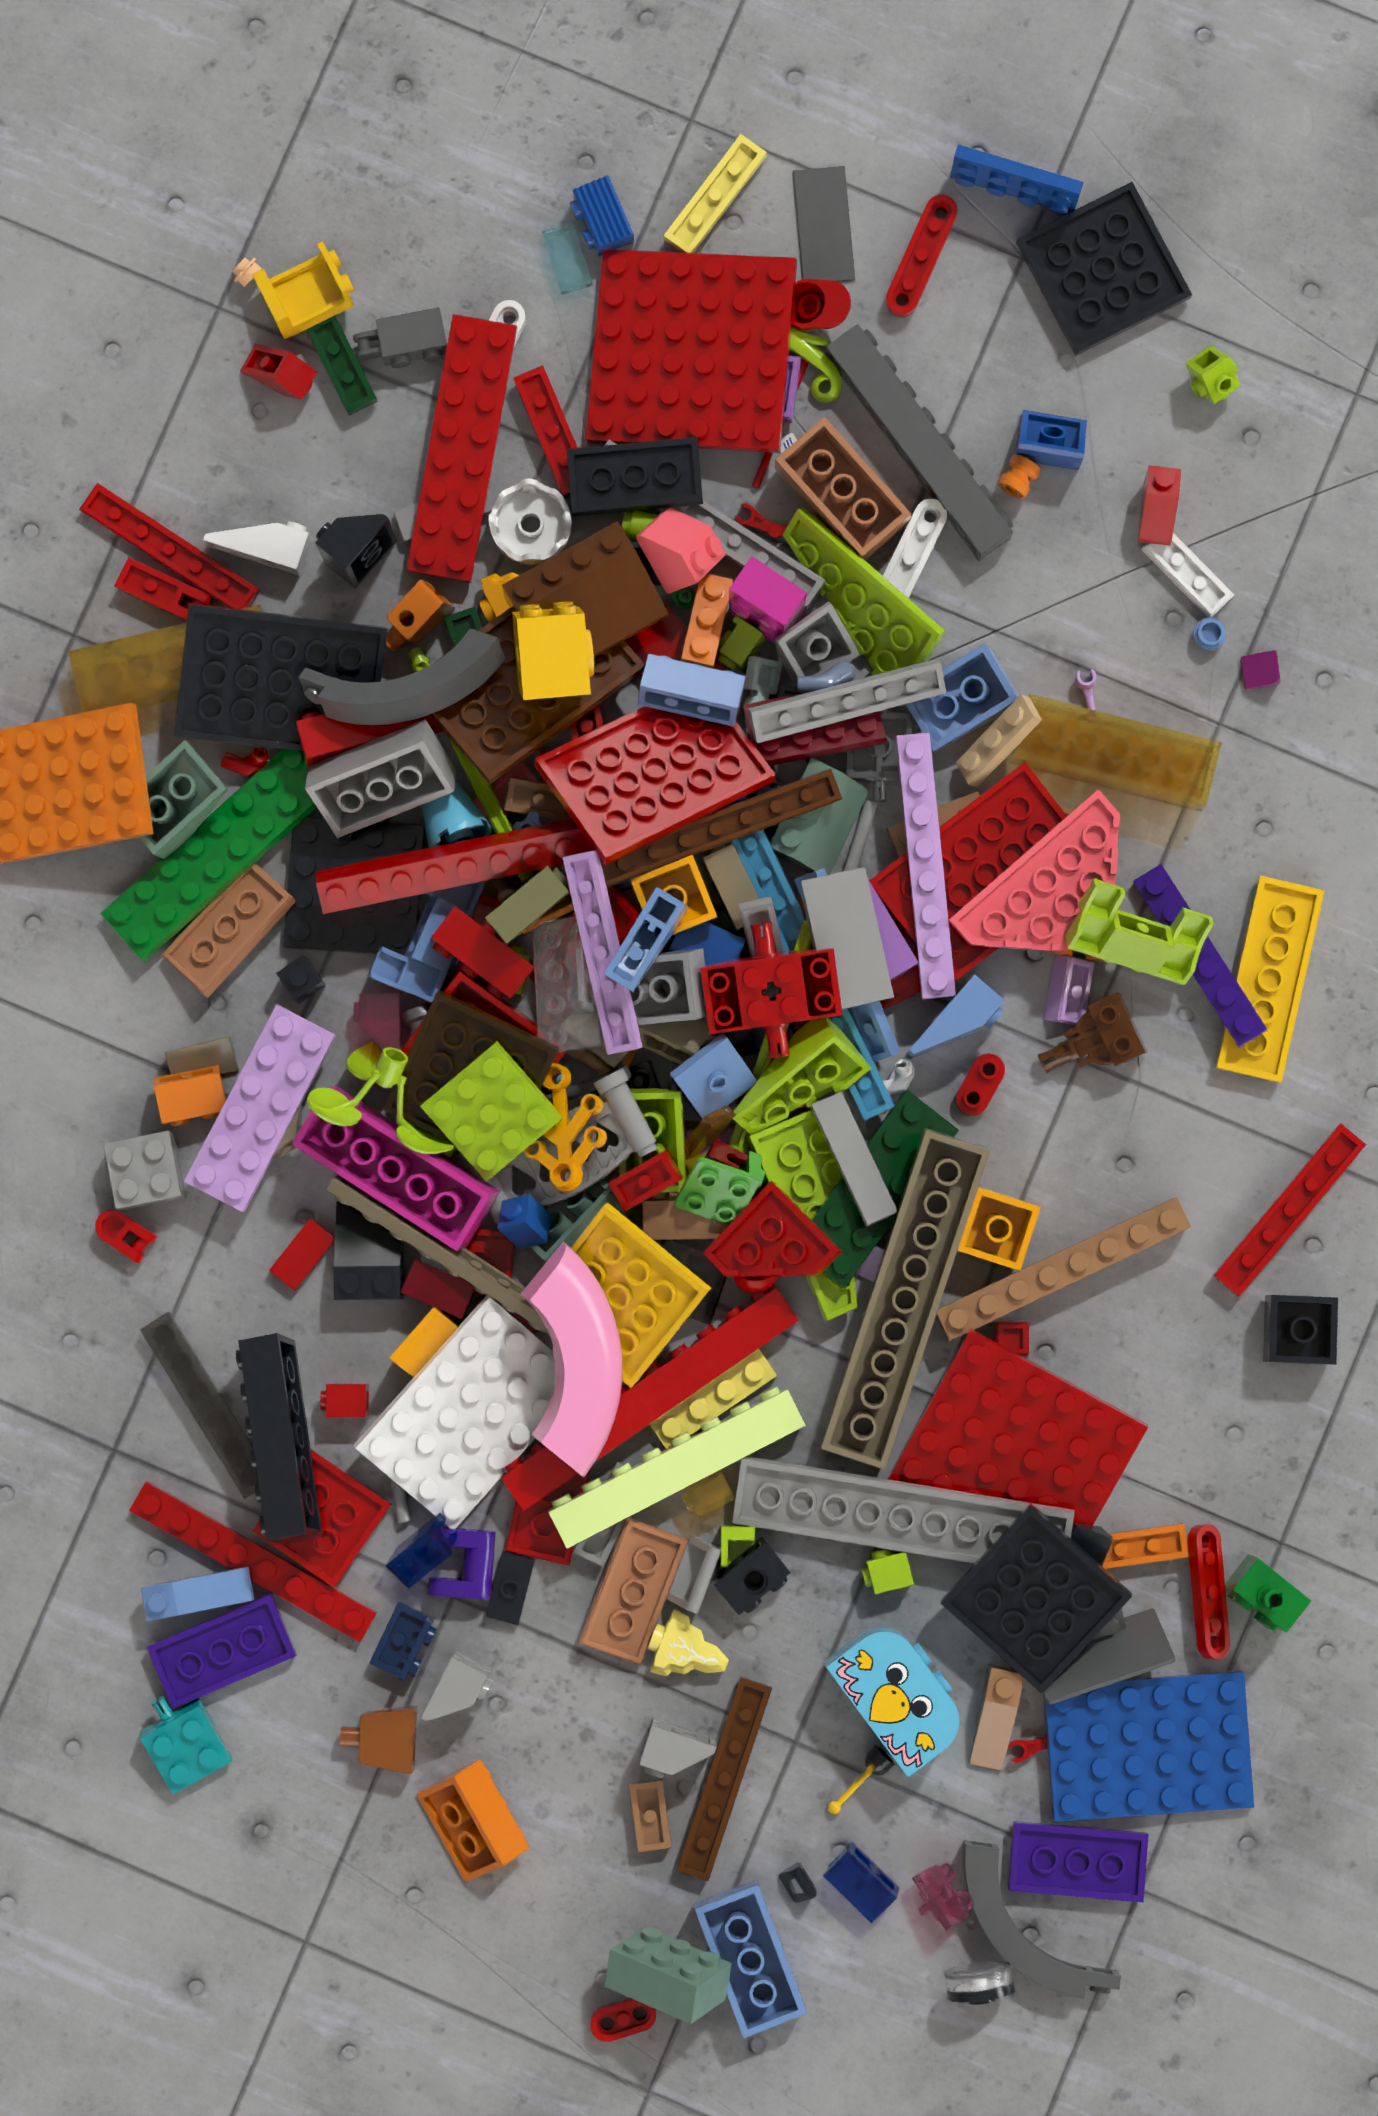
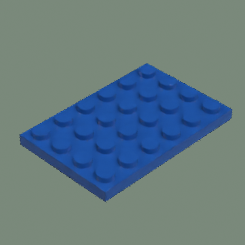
M1243 1671L1125 1679L1054 1704H1048L1044 1695L1052 1819L1054 1822L1254 1808L1245 1675Z

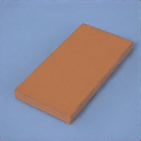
M254 863L205 907L161 956L208 998L297 900Z
M625 1518L577 1642L641 1666L689 1540L633 1518Z

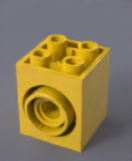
M573 602L553 603V609L542 610L539 604L519 606V612H512L518 688L523 700L591 694L589 677L594 675L593 644L591 632L588 629L586 630L585 614L580 607L573 605Z

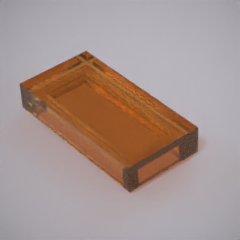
M724 1106L702 1119L684 1143L685 1161L711 1147L715 1139L718 1138L736 1115L730 1106Z

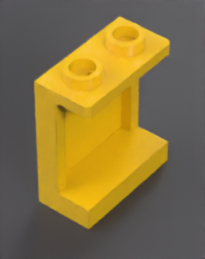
M323 241L317 244L320 250L319 255L270 279L264 268L252 274L284 340L354 307L350 293L355 290L346 273L343 275L339 274L338 269L342 268L340 260L334 249L328 252Z

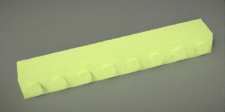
M777 1386L760 1394L761 1401L751 1406L747 1401L730 1410L732 1416L722 1421L715 1417L701 1424L700 1426L703 1431L693 1436H690L689 1432L677 1436L671 1440L672 1447L662 1452L659 1447L641 1455L643 1461L631 1467L628 1462L611 1471L612 1478L603 1482L596 1478L581 1486L582 1493L572 1498L567 1493L551 1502L553 1508L549 1509L548 1512L566 1548L806 1426L788 1389L779 1391Z

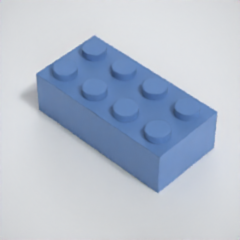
M758 1879L696 1902L695 1912L710 1951L719 1955L721 1959L732 1963L727 1996L743 2038L807 2014L804 1999Z

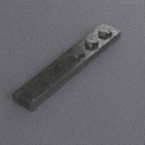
M167 1312L140 1329L240 1493L244 1499H247L255 1494L254 1486L258 1482L257 1470L253 1469L250 1461V1450L253 1449V1445L170 1312Z

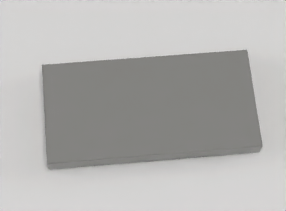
M865 867L799 881L813 948H834L842 1009L893 998L894 994Z

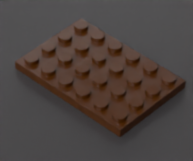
M509 608L478 630L498 638L506 658L504 662L472 693L430 715L490 785L644 672L645 664L630 646L623 641L594 657V675L589 677L591 694L523 700L518 688L513 615L511 608Z

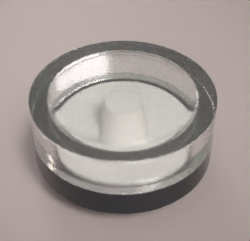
M1006 1961L973 1962L955 1966L944 1971L947 1998L951 2002H969L971 2005L987 2004L1015 1992L1012 1966Z

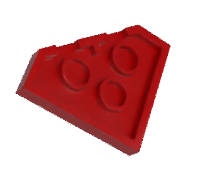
M773 1181L767 1184L703 1252L724 1276L729 1278L820 1276L842 1253L839 1247Z

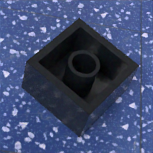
M1265 1295L1263 1362L1336 1365L1338 1297Z

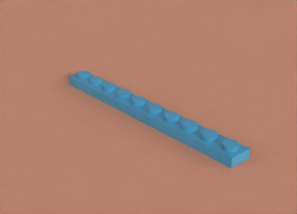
M762 829L731 841L759 899L769 896L772 898L783 951H793L803 920H806L764 830ZM849 1008L842 1009L843 1015L828 1018L842 1030L872 1068L848 1087L865 1121L895 1107V1104Z

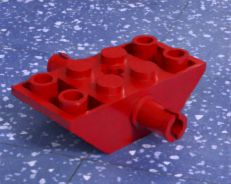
M772 922L762 923L763 937L760 924L756 923L750 925L755 954L752 957L733 959L700 967L709 1034L762 1027L766 1029L769 1058H779L778 1043L780 1055L785 1057L790 1055L786 1026L789 1023L843 1015L834 948L794 950L779 953L775 951ZM767 982H772L775 987H778V991L774 992V996L771 998L767 994L762 993V989L767 988Z

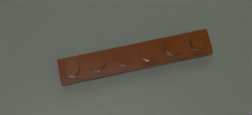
M740 1676L677 1866V1871L709 1881L772 1691L771 1686Z

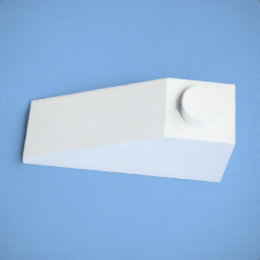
M288 521L287 525L271 523L207 533L203 541L209 548L300 576L312 538L309 532H306L305 526Z

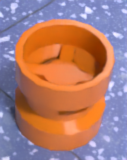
M1014 454L1008 463L1010 470L1001 475L997 485L1009 495L1025 500L1030 491V481L1037 479L1041 469L1031 460Z

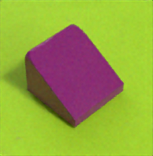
M1277 650L1241 657L1245 690L1273 687L1280 683Z

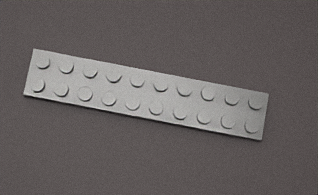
M746 1456L741 1459L732 1523L975 1564L1030 1503ZM1031 1503L1071 1538L1074 1510Z

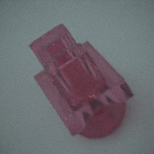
M949 1863L940 1866L934 1865L912 1878L920 1890L919 1895L925 1902L918 1909L921 1916L931 1912L936 1921H940L945 1931L970 1917L968 1911L974 1905V1901L968 1892L962 1890L955 1893L950 1885V1882L955 1879V1872Z

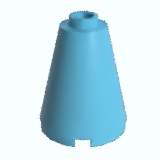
M455 780L454 792L422 804L428 848L492 834L490 823L457 780Z

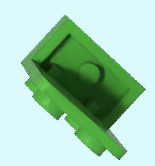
M749 1151L747 1154L749 1156L741 1170L707 1158L697 1159L675 1198V1206L687 1212L730 1225L749 1205L756 1189H759L765 1176V1170L761 1169L762 1155Z

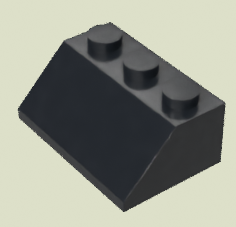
M384 514L340 517L336 518L332 524L327 522L316 535L318 540L315 544L325 564L356 589L398 540L389 518Z

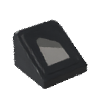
M797 1862L779 1874V1879L795 1903H800L817 1896V1889L801 1863Z

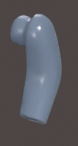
M840 662L823 674L799 676L797 684L798 693L805 694L850 682L855 676V668L848 662Z

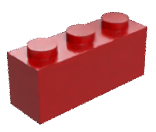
M454 906L430 938L435 942L432 948L447 960L451 955L462 962L458 967L473 980L479 975L488 982L485 989L500 1000L504 995L511 999L534 969L532 964L456 906Z

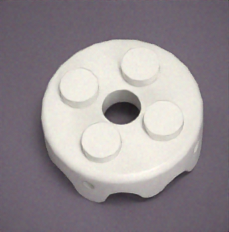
M523 479L518 484L503 490L498 495L494 507L489 514L490 531L497 548L510 560L520 564L536 565L557 555L564 549L571 535V514L563 496L558 490L545 486L535 479ZM529 516L536 517L540 521L539 529L532 533L526 532L522 528L523 520Z

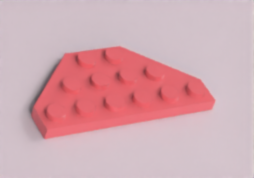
M1098 789L948 921L970 946L1054 952L1066 951L1068 948L1065 934L1079 914V901L1093 879L1115 885L1120 813Z

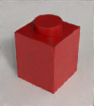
M326 1384V1390H321L320 1410L326 1411V1418L369 1417V1384Z

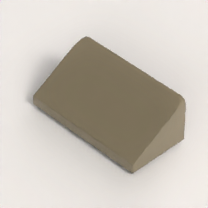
M230 1037L165 1052L171 1074L219 1065L221 1075L239 1071L232 1038Z

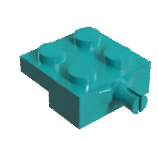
M164 1696L159 1697V1701L155 1699L151 1703L161 1719L140 1730V1741L172 1794L179 1792L232 1762V1756L218 1735L216 1725L200 1698L174 1712L170 1709Z

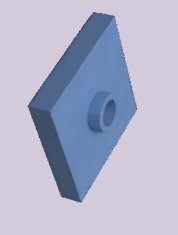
M723 1033L669 1073L705 1123L757 1082V1079Z

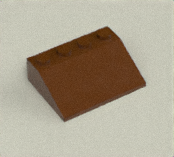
M618 521L502 584L505 600L512 612H519V606L539 604L542 610L553 609V603L573 602V605L580 607L585 614L586 630L588 629L591 632L594 657L669 616L636 550Z

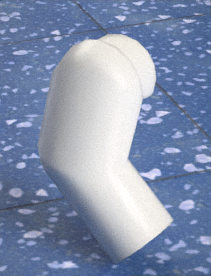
M908 1059L898 1060L895 1063V1068L889 1080L884 1081L890 1096L904 1093L914 1077L915 1069Z

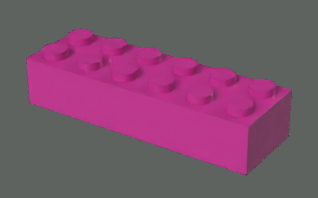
M337 1085L326 1087L342 1093L349 1101L355 1098ZM362 1101L355 1106L362 1114L361 1120L352 1126L334 1125L320 1118L312 1110L310 1111L292 1142L293 1146L452 1249L459 1251L468 1247L499 1195L500 1190L442 1153L423 1154L409 1149L400 1142L395 1134L399 1125Z

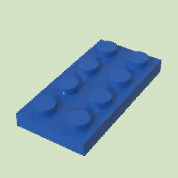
M959 144L954 155L950 178L955 179V182L965 187H974L976 185L986 188V191L994 196L1003 197L1006 194L1016 197L1020 203L1028 206H1035L1036 204L1049 207V211L1058 215H1066L1075 210L1084 183Z

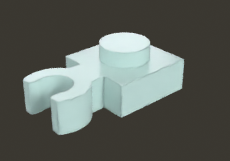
M749 656L744 689L751 690L744 704L769 700V694L777 695L782 662Z

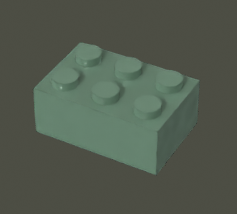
M645 1927L610 1949L604 1987L692 2024L726 2000L732 1963L721 1959L716 1953L697 1949L685 1940L674 1939L664 1935L657 1928Z

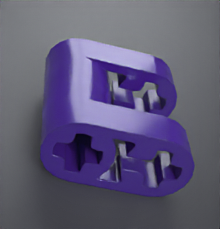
M433 1527L431 1544L465 1547L462 1579L429 1577L427 1594L444 1597L491 1599L496 1532Z

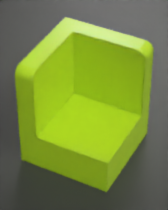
M721 1525V1567H728L731 1561L754 1543L755 1527Z

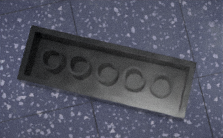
M278 1333L238 1340L239 1350H236V1362L238 1368L243 1371L244 1383H241L240 1391L243 1402L247 1403L249 1416L245 1417V1426L248 1435L252 1436L253 1449L250 1450V1461L253 1469L257 1470L258 1482L255 1483L254 1489L256 1499L262 1505L263 1516L259 1518L261 1533L263 1536H266L267 1541L280 1544L323 1538L295 1340Z

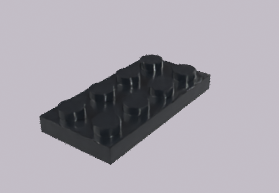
M697 437L567 449L573 516L703 504Z

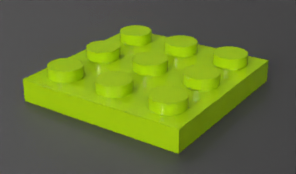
M498 1041L492 1044L420 1106L486 1182L563 1117Z

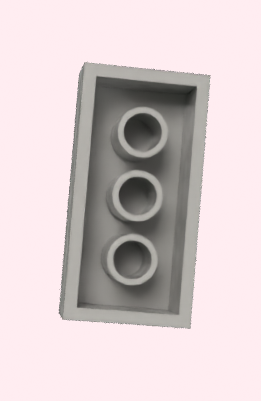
M424 719L310 765L308 767L305 789L335 836L339 838L454 792L457 769L430 725Z

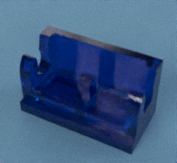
M440 1512L398 1545L385 1565L408 1589L453 1553L451 1548L457 1540V1532L453 1531L448 1537L444 1535L442 1527L445 1525L446 1518Z
M852 1841L828 1865L829 1868L823 1874V1877L870 1923L875 1921L897 1899L900 1890Z

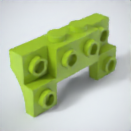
M1094 878L1079 901V914L1065 934L1067 948L1100 958L1107 963H1116L1131 968L1139 973L1144 972L1186 985L1195 972L1201 948L1214 926L1213 918L1183 907L1172 925L1167 926L1118 910L1125 898L1124 888Z

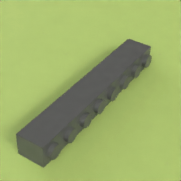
M859 324L855 325L827 345L825 355L836 366L840 376L930 497L938 500L943 508L947 510L948 521L977 560H982L1011 539L1013 533L1011 529L1013 527L1012 521L1004 511L998 512L991 503L994 499L987 487L983 484L979 486L972 477L974 471L970 464L964 458L959 460L953 452L955 446L946 433L940 434L933 425L936 421L931 412L926 407L921 409L915 401L916 393L907 381L902 383L895 374L897 371L895 364L889 356L885 355L883 357L877 350L876 346H878V343L873 334L868 329L863 331Z

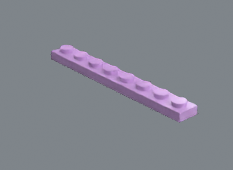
M930 732L897 735L896 746L922 1000L955 997L956 991Z

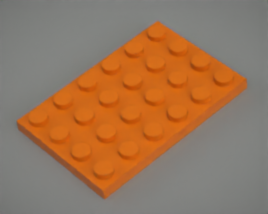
M127 703L0 729V864L154 834L136 704Z

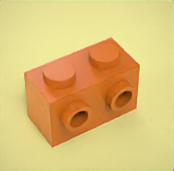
M219 1065L154 1078L153 1087L162 1124L170 1123L171 1126H178L188 1123L189 1118L202 1116L203 1119L216 1118L226 1102Z

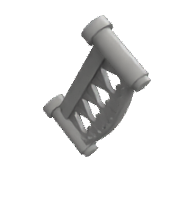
M624 1068L594 1083L599 1097L604 1102L603 1110L598 1115H591L575 1138V1141L581 1144L584 1140L585 1130L591 1126L597 1127V1123L618 1135L619 1144L617 1146L609 1145L606 1152H600L597 1148H594L591 1152L590 1160L585 1161L581 1166L583 1178L580 1185L571 1192L559 1191L553 1186L551 1180H543L540 1176L541 1163L528 1158L523 1151L487 1181L500 1190L499 1195L489 1210L495 1224H498L501 1202L503 1200L530 1194L543 1207L555 1204L587 1190L604 1179L622 1164L631 1153L637 1152L638 1156L642 1157L657 1149L654 1143L656 1139L626 1083L629 1078ZM595 1099L589 1103L590 1110L595 1106ZM580 1106L568 1112L569 1122L571 1121L575 1113L578 1111ZM596 1132L592 1136V1142L596 1141ZM544 1135L537 1139L544 1142L547 1146V1152L558 1159L557 1146ZM538 1144L533 1148V1155L539 1151ZM461 1153L456 1155L461 1166H466L467 1170L483 1179ZM514 1166L535 1179L536 1186L534 1189L526 1188L523 1195L514 1193ZM568 1171L566 1173V1181L569 1179L571 1171Z

